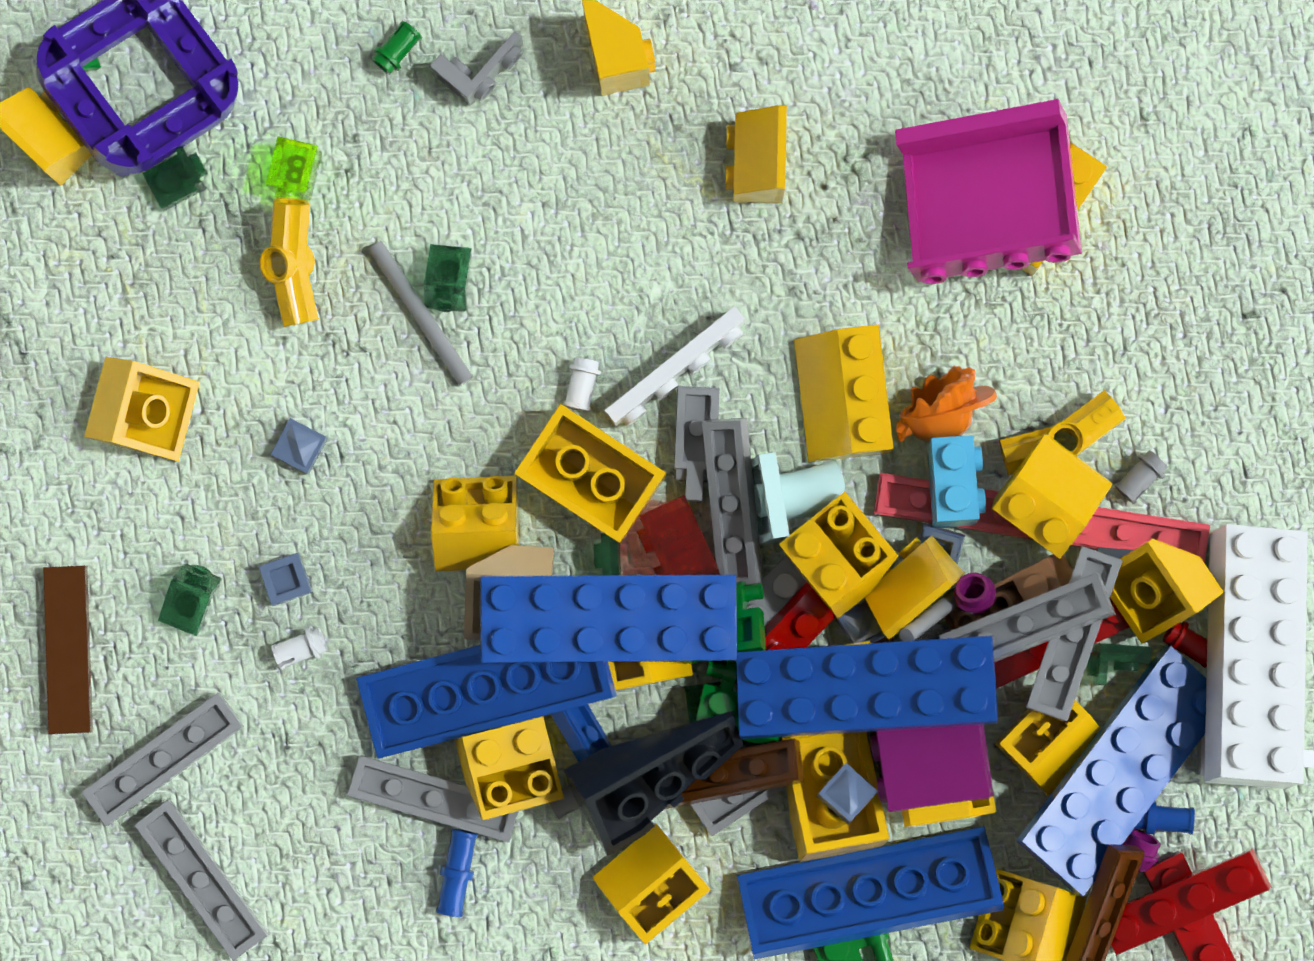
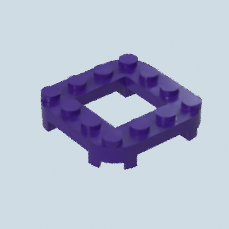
M103 0L60 28L53 25L43 35V40L37 52L36 69L41 87L96 161L117 176L124 177L152 168L223 122L229 116L236 103L238 71L231 58L227 60L182 0ZM148 27L192 86V89L131 127L129 124L125 126L82 67L143 28Z

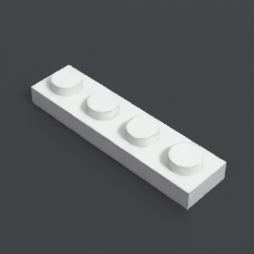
M735 306L605 409L606 416L615 427H618L623 422L627 427L632 425L647 412L643 407L655 396L660 401L667 397L679 386L675 381L687 370L693 375L711 361L708 354L720 344L726 349L744 334L740 329L745 325L743 315Z

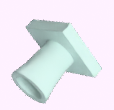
M775 452L760 454L751 459L759 545L772 544L790 536L787 520L813 517L844 491L846 492L843 475L836 460L799 471L779 474Z

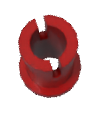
M1186 621L1166 630L1162 639L1164 643L1198 662L1202 667L1207 668L1208 639L1188 628L1189 623Z

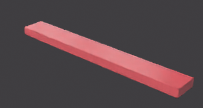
M880 473L873 515L932 524L929 480ZM984 489L986 512L979 513L980 519L974 526L955 527L1033 540L992 509L994 498L999 492ZM1098 507L1086 527L1071 546L1080 548L1084 546L1093 550H1097L1098 547L1134 550L1151 539H1155L1197 555L1205 563L1210 525Z

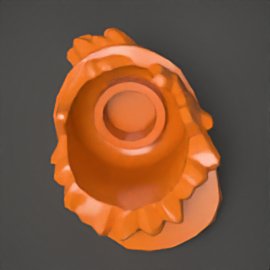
M954 365L941 378H937L934 375L927 376L922 390L918 387L911 388L912 404L901 411V419L896 422L899 442H903L911 434L926 442H929L931 438L962 436L971 426L973 410L987 406L996 400L997 394L995 390L990 386L973 387L976 372L971 367L962 369L960 366Z

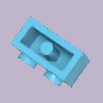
M973 435L931 438L927 444L933 528L974 526L980 519L979 513L986 512L984 488H977L976 472H982L983 470L981 446L974 447Z

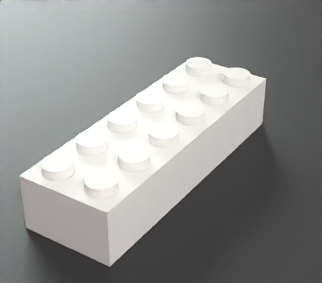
M1226 524L1210 533L1209 571L1223 590V593L1208 604L1204 782L1281 789L1303 784L1308 531Z

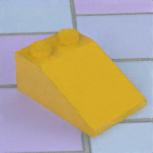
M836 733L798 739L797 736L780 737L781 741L795 738L800 742L804 782L786 786L790 821L799 862L882 847L889 840V834L878 792L848 825L816 797L845 763L878 791L867 733Z

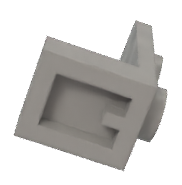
M514 31L472 80L469 78L472 71L456 57L449 61L440 54L430 65L431 71L437 79L471 106L476 99L483 101L492 92L497 83L493 79L503 68L510 70L523 54V51L520 49L523 46L522 36Z

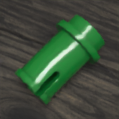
M402 20L399 27L381 48L378 46L374 48L375 54L371 60L389 75L394 70L399 71L401 68L399 63L415 44L422 39V36L415 28Z

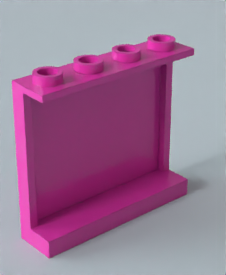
M1059 99L895 130L896 145L903 154L913 262H908L907 265L917 282L939 284L946 281L947 277L958 275L979 277L985 275L988 270L998 268L1020 270L1029 266V263L1044 260L1050 263H1060L1069 260L1073 255L1082 254L1067 115Z

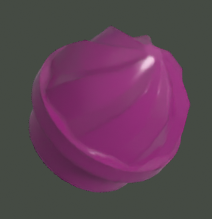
M980 573L965 574L958 580L954 589L956 605L960 610L968 614L977 615L987 612L996 599V589L993 582Z
M1133 829L1122 844L1135 845L1145 851L1138 872H1145L1150 869L1154 863H1157L1160 857L1158 850L1161 843L1152 835L1145 834L1144 831Z

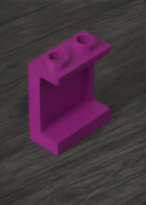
M983 725L877 731V735L871 736L874 761L881 760L883 777L877 778L879 800L881 804L887 803L888 812L986 799L994 796Z

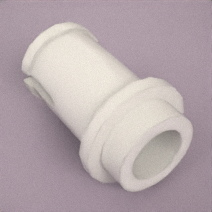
M575 357L574 364H569L568 369H571L572 373L564 406L590 411L596 375L601 376L602 372L598 370L599 362Z
M310 627L305 629L304 634L271 646L277 665L279 664L281 670L314 656L316 659L322 658L321 653L328 651L321 629L312 630Z

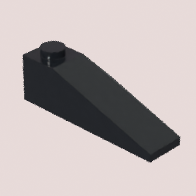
M726 712L600 749L563 771L576 802L604 852L609 856L647 834L655 826L652 820L669 804L675 808L684 800V797L681 795L682 792L697 779H707L743 746V742L739 736L733 715L730 712Z

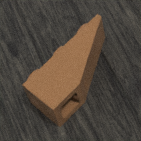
M1052 554L994 584L996 599L987 612L977 615L968 614L957 606L944 618L952 631L1069 583L1073 571L1065 555L1059 559Z

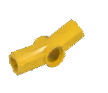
M281 197L275 198L273 201L270 247L264 249L259 263L262 275L267 281L274 284L283 327L318 320L319 318L309 279L315 265L313 252L307 245L310 204L309 201L299 198Z
M1103 390L1062 422L1052 427L999 440L1007 474L1012 475L1044 433L1051 438H1054L1059 432L1070 433L1076 441V447L1071 452L1078 456L1126 420V417L1114 399Z

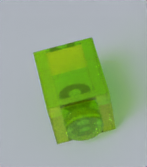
M277 137L266 180L269 190L275 192L274 198H301L311 201L323 154L317 145Z

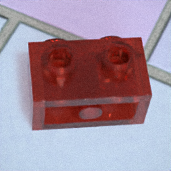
M685 495L639 515L643 528L636 532L646 554L654 551L660 565L653 568L656 575H721Z

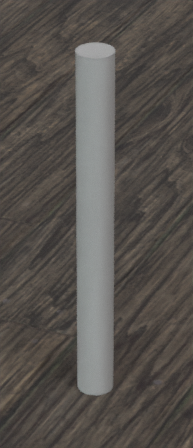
M380 241L371 246L368 251L459 386L470 381L473 375L383 242Z

